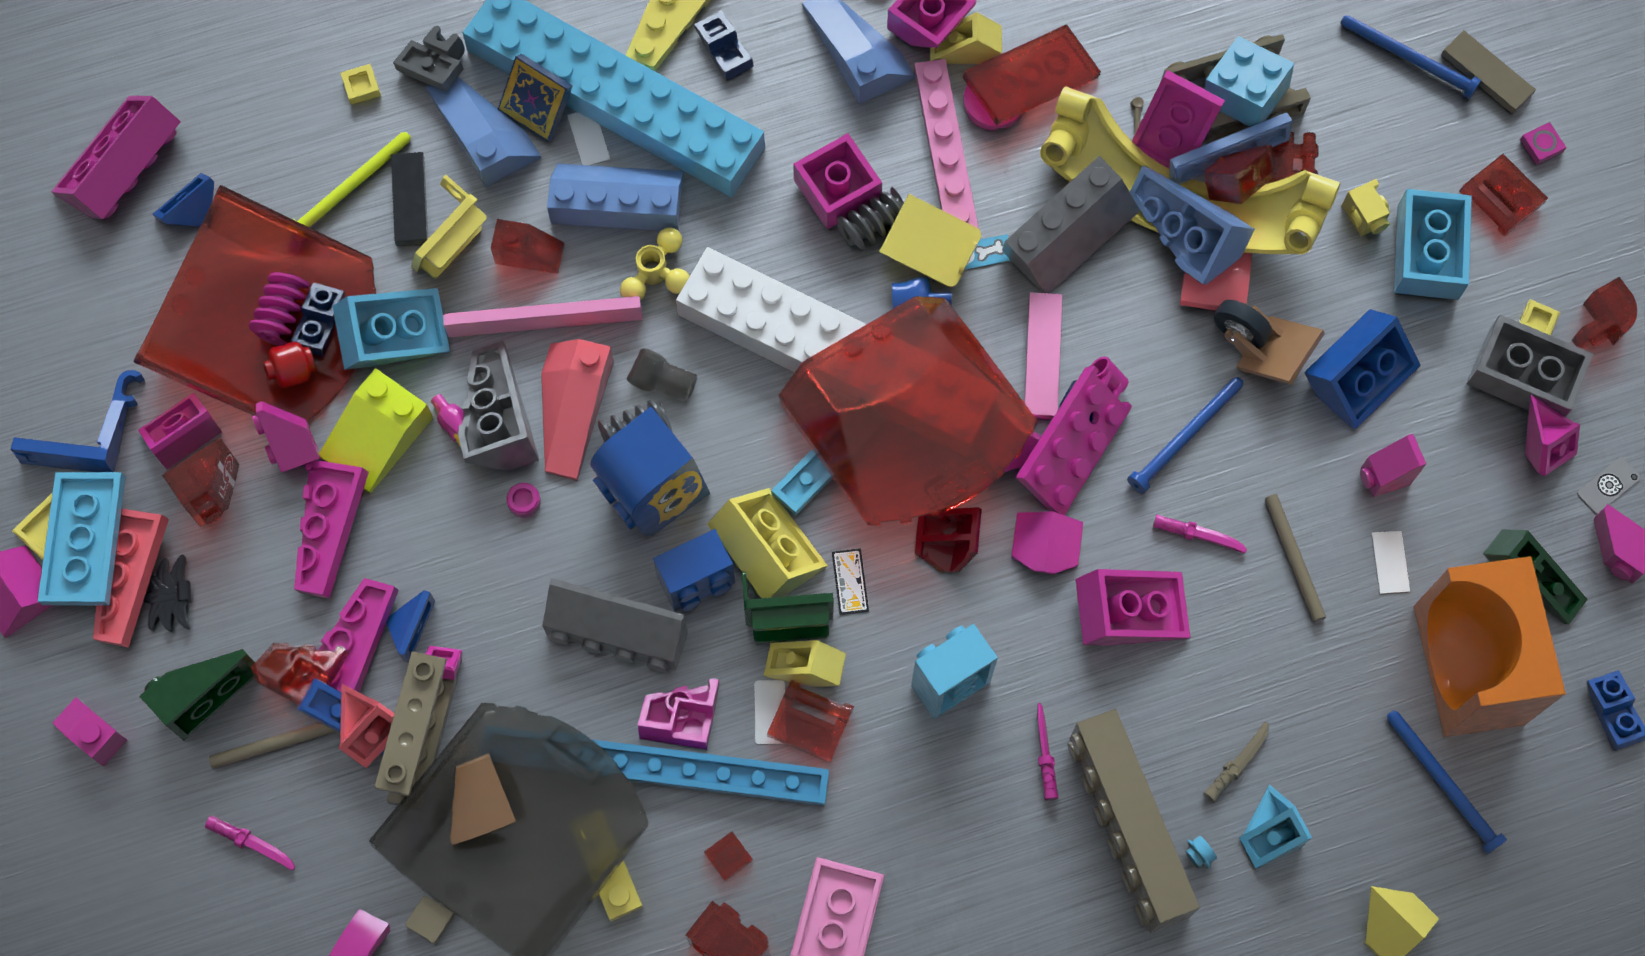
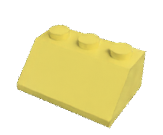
M770 488L729 499L707 523L711 530H716L725 549L734 560L735 565L742 572H746V578L753 586L756 594L761 598L784 597L828 566L784 506L771 494Z

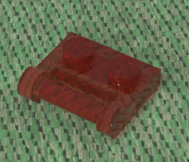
M1501 154L1459 190L1462 195H1472V200L1499 226L1497 230L1504 237L1540 208L1548 199L1504 154ZM1484 184L1513 215L1508 218L1479 187Z
M791 680L767 732V737L831 763L855 706L846 702L842 705L801 688L800 683ZM797 700L838 717L835 725L793 708V702Z

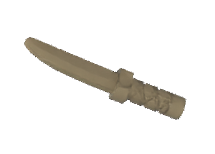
M1267 722L1262 724L1233 762L1228 761L1223 766L1224 770L1220 776L1203 793L1210 802L1214 803L1234 779L1238 780L1243 774L1242 770L1259 750L1269 730Z

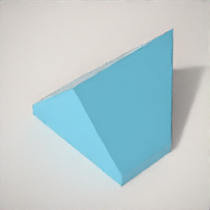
M1269 784L1244 834L1239 838L1256 869L1303 847L1312 839V836L1296 806Z

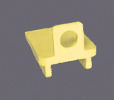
M444 175L440 185L461 204L415 252L411 268L416 272L422 268L434 279H437L481 232V225L487 218L475 206L478 199L472 194H467L447 175Z
M908 194L879 253L947 287H954L958 284L981 238V232L977 227Z

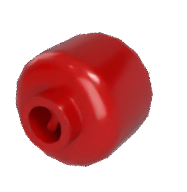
M294 341L269 349L268 361L263 362V368L268 381L274 380L280 388H287L309 381L311 372L315 371V364L308 346L303 347L299 342Z

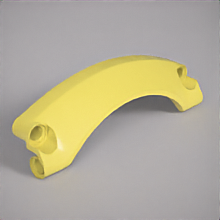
M1066 86L1063 88L1055 113L1059 116L1052 124L1050 135L1040 149V156L1045 164L1052 167L1062 177L1071 182L1100 156L1122 178L1129 192L1142 166H1147L1170 179V169L1149 157L1127 137L1100 98ZM1304 170L1288 178L1257 186H1221L1194 179L1180 185L1228 211L1255 229L1244 253L1302 255L1311 250L1335 201L1340 182ZM1141 211L1131 219L1135 223L1158 232L1152 222H1148Z

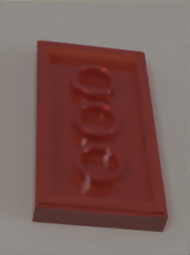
M1066 24L964 71L962 78L997 126L1060 96L1065 86L1075 89L1098 78L1101 71Z

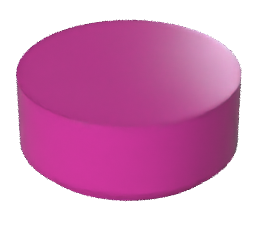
M518 483L509 489L506 502L512 514L517 517L527 518L539 510L541 498L538 490L532 484Z

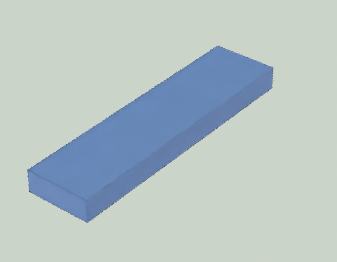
M1286 112L1170 159L1169 178L1180 185L1290 140L1292 119Z

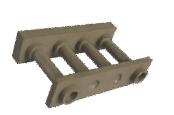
M1283 34L1274 37L1267 35L1256 40L1254 44L1279 55L1285 38ZM1227 50L1186 63L1182 61L1175 62L1165 68L1164 74L1169 70L1188 81L1202 77L1207 79ZM1289 87L1266 120L1286 112L1290 117L1305 113L1311 99L1307 88L1295 91V89ZM1219 112L1203 143L1229 136L1250 126Z
M411 652L374 786L375 789L389 792L387 797L389 804L423 811L458 680L457 676L455 680L442 678L447 661L446 658Z

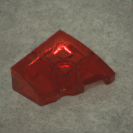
M272 643L252 665L251 669L257 683L300 705L313 679H317L329 686L332 684L348 652L343 646H337L335 651L317 650L315 645L311 644L294 647L288 643Z

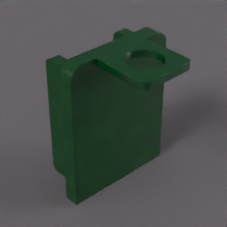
M742 572L745 621L747 626H753V636L756 644L824 639L829 637V620H833L834 613L833 593L748 600L746 572Z

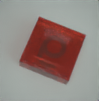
M733 831L704 851L705 856L724 881H727L753 861Z

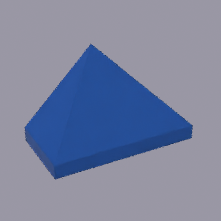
M200 173L156 210L153 215L165 224L210 227L214 181L211 177Z
M423 590L391 614L386 622L398 654L403 661L408 663L411 652L416 650L435 603L429 591Z

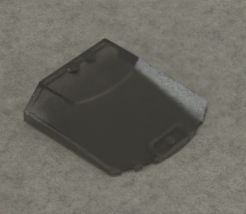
M481 703L415 783L410 796H405L370 838L369 842L403 876L509 955L552 956L647 829L649 822L631 782L628 781L618 768L617 763L588 736L553 716H544L528 711L525 707L516 705L514 708L496 706L495 703ZM489 753L516 822L452 845L450 833L456 766Z

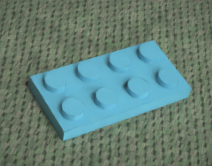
M55 472L38 602L40 604L110 605L126 479L121 472Z

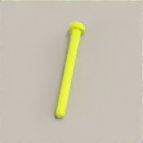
M401 132L298 221L291 219L286 224L291 233L300 241L308 236L306 233L307 229L390 160L391 154H397L410 142L411 136L407 132Z

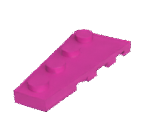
M314 460L305 464V470L308 471L307 485L303 486L302 499L306 500L304 517L300 519V531L303 532L302 546L298 547L294 590L302 594L330 598L369 472L363 467Z

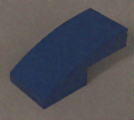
M722 11L694 24L704 46L726 80L754 67L752 57L738 40L735 28Z

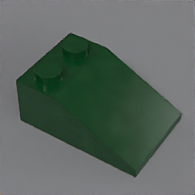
M241 649L166 672L163 676H157L147 683L144 688L145 691L139 697L165 726L184 741L263 670Z

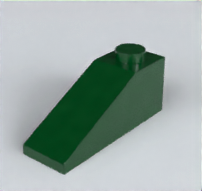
M1502 529L1483 553L1490 562L1531 556L1544 609L1564 624H1570L1588 600L1528 530Z

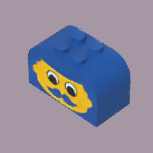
M649 407L609 438L596 451L590 462L591 468L597 475L593 482L610 505L615 501L617 502L613 507L631 530L636 526L644 536H650L659 532L710 494L693 457L652 407Z

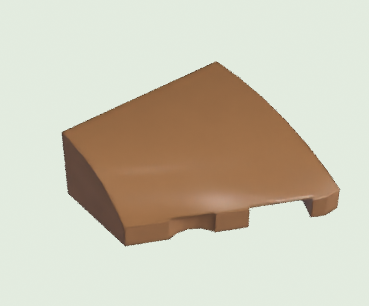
M489 753L456 766L450 833L452 845L516 822Z

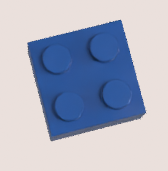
M715 529L653 558L657 578L674 612L680 609L689 611L697 607L701 603V599L710 595L714 597L723 595L732 588L731 585L735 584L733 563Z

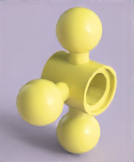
M672 227L662 229L657 236L658 247L647 245L639 249L636 254L638 274L636 277H629L622 282L620 286L622 298L638 296L641 301L646 293L645 283L655 285L665 280L666 287L670 292L680 294L690 275L687 271L680 268L673 270L666 268L665 261L667 253L676 252L682 245V235L677 229ZM650 261L659 263L657 267L652 269L644 267Z

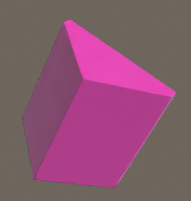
M194 392L138 430L150 450L166 470L222 433Z
M26 545L0 551V632L5 638L53 606L42 605L38 602L42 566Z

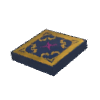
M521 53L515 56L498 110L546 141H550L555 137L573 85Z

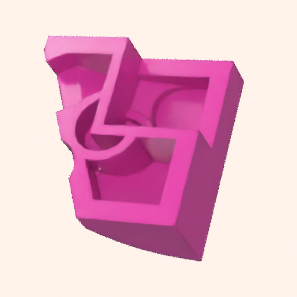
M709 679L708 685L688 689L687 685L677 687L669 693L657 692L645 695L638 721L639 739L707 750L717 702L719 679Z

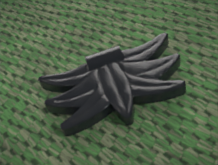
M183 554L178 557L171 572L167 558H163L156 575L152 572L148 584L151 591L145 594L143 602L151 604L148 615V628L151 631L155 630L157 622L160 620L166 630L173 632L174 616L184 628L190 630L186 608L187 604L192 602L191 583L184 578L186 556Z

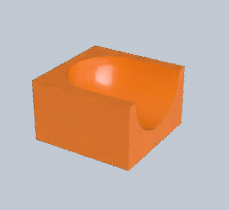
M1531 556L1447 568L1414 605L1444 737L1525 726L1566 694Z

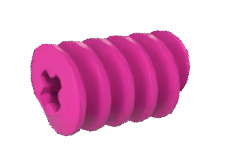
M274 272L270 273L267 278L269 284L263 288L265 296L260 297L258 300L261 308L255 309L253 313L255 320H251L248 327L262 340L280 346L287 344L280 338V334L291 335L292 332L284 324H294L296 322V319L289 312H300L301 307L294 303V299L305 300L306 297L298 289H309L310 284L295 275Z

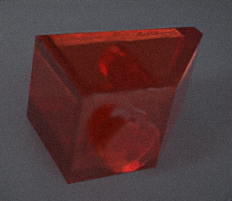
M1264 145L1221 156L1205 169L1204 181L1209 200L1242 204L1277 175L1272 145Z
M497 219L490 249L495 264L558 274L565 243L530 224Z

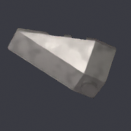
M502 340L472 351L467 378L469 385L467 400L463 401L462 407L464 411L463 423L459 425L458 430L459 442L465 463L510 471L539 461L532 431L504 341Z

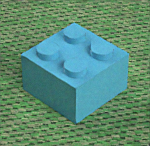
M1238 36L1207 77L1204 89L1225 100L1220 112L1251 127L1264 122L1290 87L1294 63Z

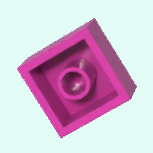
M849 133L793 163L794 182L827 230L837 225V217L842 216L847 219L846 214L848 211L854 210L857 212L859 205L866 204L868 206V201L871 198L879 200V195L882 193V181Z

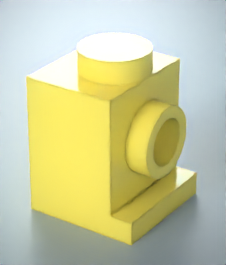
M1377 179L1348 191L1341 205L1360 236L1370 232L1378 234L1390 225L1387 220L1390 214L1389 205L1386 199L1376 191L1379 185Z

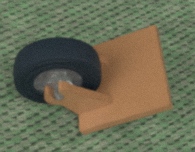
M1225 300L1214 314V322L1217 327L1224 333L1226 340L1232 343L1243 356L1236 366L1238 370L1292 385L1325 334L1319 328L1272 316L1268 318L1255 305L1250 307L1247 303L1244 304L1236 300Z

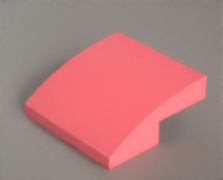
M1243 252L1239 260L1207 285L1200 283L1184 271L1181 283L1180 305L1216 311L1225 300L1247 303L1252 253Z

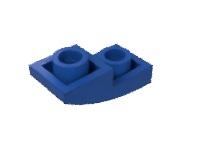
M1617 670L1588 680L1586 684L1591 700L1614 750L1616 751L1645 741V726L1633 707L1635 697L1620 671Z

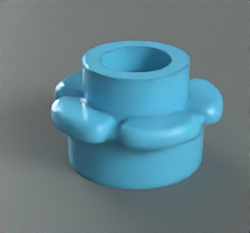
M1199 835L1193 841L1187 840L1189 848L1185 852L1197 868L1202 865L1208 869L1211 868L1210 863L1217 859V856L1205 839Z

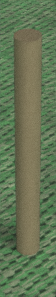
M1277 494L1270 495L1265 498L1266 504L1313 622L1321 621L1326 618V615Z
M316 723L210 755L209 761L212 769L337 731L322 723Z

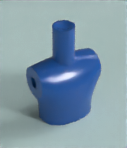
M916 277L906 282L892 283L893 317H907L915 322L928 321L931 318L932 306L952 305L951 292L931 293L930 281L925 277Z

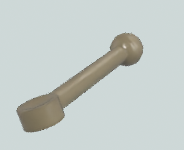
M1134 97L1130 103L1131 108L1134 110V135L1141 123L1140 109L1144 105V100L1141 97Z

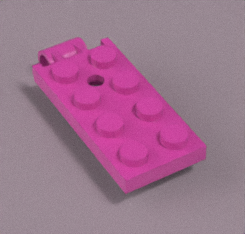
M1106 356L1096 359L1091 366L1085 367L1016 476L1049 511L1062 515L1066 514L1133 407L1129 402L1122 403L1118 399L1120 394L1127 388L1129 381ZM1093 412V420L1090 422L1089 417Z

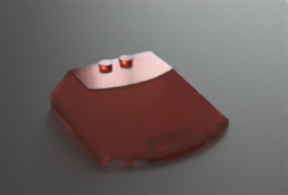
M220 185L133 362L251 415H257L256 403L265 402L308 421L336 397L355 371V369L344 370L336 326L324 356L312 354L315 371L311 372L310 380L291 387L280 388L274 380L268 381L263 368V362L268 361L269 349L278 345L262 340L249 329L248 325L251 320H255L253 316L255 309L261 308L258 300L260 297L265 296L263 288L269 284L267 278L270 273L292 274L309 282V289H298L306 297L313 283L343 290L345 292L344 298L347 296L376 294L372 257ZM294 299V303L302 307L305 300ZM302 309L300 312H289L296 319V322L294 324H284V326L292 331L291 335L280 334V338L286 343L291 342L303 316Z
M915 296L806 359L800 364L778 395L784 411L867 525L881 526L880 522L899 520L901 524L912 522L911 518L929 513L935 516L972 499L1004 474V469L1012 460L1020 456L1024 450V444L1029 436L1033 434L1037 425V419L945 298Z

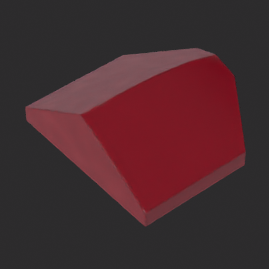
M972 507L919 510L915 554L942 573L960 572L978 553L982 509Z

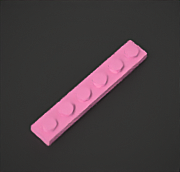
M946 59L915 63L914 71L940 208L978 228Z

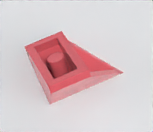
M341 684L340 745L338 748L367 768L385 749L395 713L380 702Z

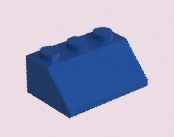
M1369 309L1304 373L1316 396L1351 428L1356 429L1421 364L1398 317Z

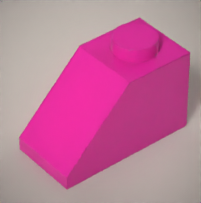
M1414 434L1407 435L1370 455L1361 466L1360 476L1365 488H1370L1373 497L1410 486L1425 467L1426 462Z
M1607 504L1594 517L1603 562L1611 568V572L1616 577L1633 584L1645 573V529Z
M77 697L52 722L68 739L103 767L127 741L125 737Z

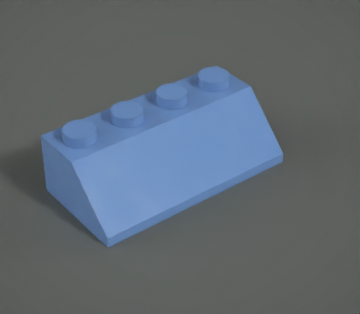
M557 163L550 178L547 210L551 224L656 231L672 227L679 230L684 172Z

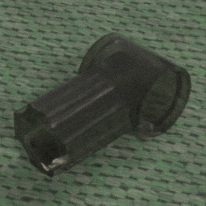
M643 348L640 350L626 379L630 384L641 390L652 392L654 389L686 403L694 391L697 375L667 363L666 359L660 354Z

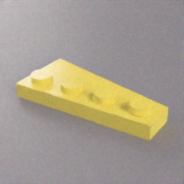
M649 0L626 56L656 71L677 45L679 37L692 26L697 14L703 7L706 8L711 0Z

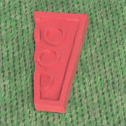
M128 509L121 510L110 605L96 606L94 640L100 643L129 648L169 521L167 517L160 514Z

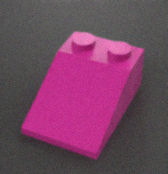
M1096 569L1075 579L1083 645L1113 646L1191 638L1182 572Z

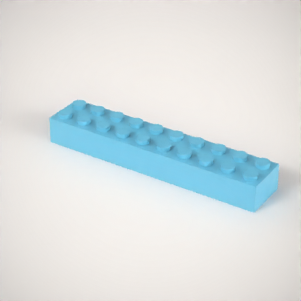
M486 0L462 32L468 52L510 74L515 56L522 53L573 85L566 104L567 107L731 198L765 150V134L763 130L526 0Z

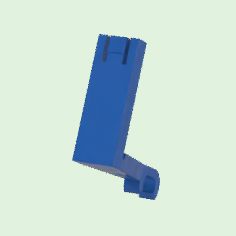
M127 370L118 377L112 401L97 440L98 445L101 446L94 447L14 437L10 450L14 452L13 454L21 464L90 472H114L128 407L138 405L132 395L125 396L127 385L133 381L143 382L142 374L136 370Z

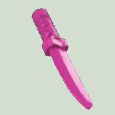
M1158 514L1155 516L1153 523L1155 528L1183 535L1184 539L1191 541L1193 538L1240 553H1246L1247 551L1246 547L1236 539L1220 532L1197 526L1195 522L1189 521L1186 523Z
M1038 703L1037 720L1042 756L1038 757V762L1042 772L1044 797L1046 801L1059 799L1054 770L1055 761L1054 757L1050 755L1043 706L1041 703Z
M212 815L206 821V829L227 837V839L234 842L235 846L241 849L247 846L291 871L295 869L294 863L286 854L252 835L251 831L245 828L240 830Z

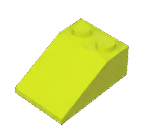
M375 368L353 394L319 452V457L326 462L363 467L369 472L364 490L371 494L431 422L433 416L426 403Z

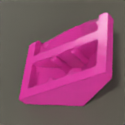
M1053 511L1018 512L1011 558L1021 562L1033 572L1054 575L1070 568H1076L1079 563L1083 522Z

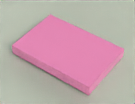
M816 857L790 956H864L884 875Z

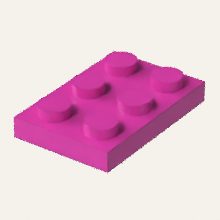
M1167 70L1132 142L1149 157L1170 169V159L1202 146L1225 100Z

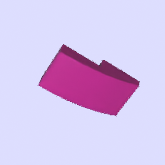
M359 909L343 931L329 956H372L389 934V924Z

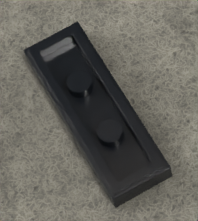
M423 152L391 154L396 246L424 244L428 239Z

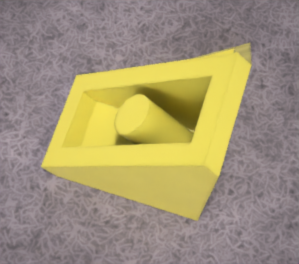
M1371 886L1366 941L1364 943L1377 956H1405L1426 937L1439 918L1414 893Z

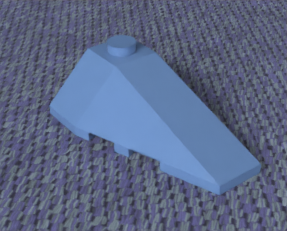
M807 0L802 2L804 10L859 104L915 79V75L901 51L842 0Z
M457 77L446 92L431 85L426 86L428 94L485 188L541 159L539 152L526 131L459 77Z
M1142 166L1130 190L1131 196L1148 222H1152L1161 235L1159 238L1164 246H1169L1176 256L1175 262L1180 269L1202 284L1207 285L1239 260L1255 231L1254 228L1233 214L1147 166Z

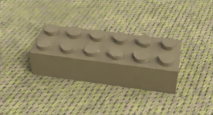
M1113 709L1078 722L1070 736L1071 742L1068 743V749L1073 761H1079L1084 772L1081 775L1082 784L1088 795L1093 793L1098 805L1094 807L1096 818L1101 827H1107L1111 839L1108 840L1110 852L1115 860L1120 859L1125 872L1121 873V877L1128 893L1134 892L1139 904L1135 906V911L1141 925H1147L1151 933L1190 918L1200 906L1117 710Z

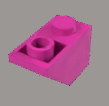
M265 402L256 403L257 415L252 416L254 425L259 435L265 433L269 445L265 446L267 456L272 465L278 464L281 473L320 459L319 449L306 419Z

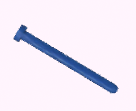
M1344 15L1340 22L1348 30L1465 91L1463 96L1471 99L1481 82V79L1475 76L1472 80L1464 77L1350 15Z
M1239 377L1232 378L1140 472L1133 471L1127 477L1131 487L1137 492L1144 494L1150 488L1149 481L1242 388L1243 380Z
M1395 710L1387 715L1388 722L1485 842L1486 845L1482 848L1487 855L1507 841L1502 833L1498 836L1400 713Z

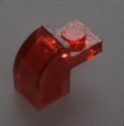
M1620 277L1593 291L1583 303L1594 321L1583 326L1573 337L1572 341L1581 349L1589 344L1593 348L1597 347L1607 339L1614 346L1630 330L1637 317V303L1633 294Z

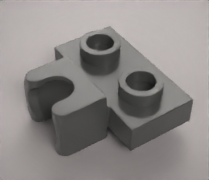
M434 26L423 39L424 45L410 40L393 64L397 71L446 92L464 70L459 59L465 53V47L458 34H452L445 40L440 33V27Z

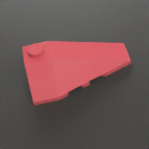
M581 339L550 344L541 373L546 473L578 481L614 362L611 346Z

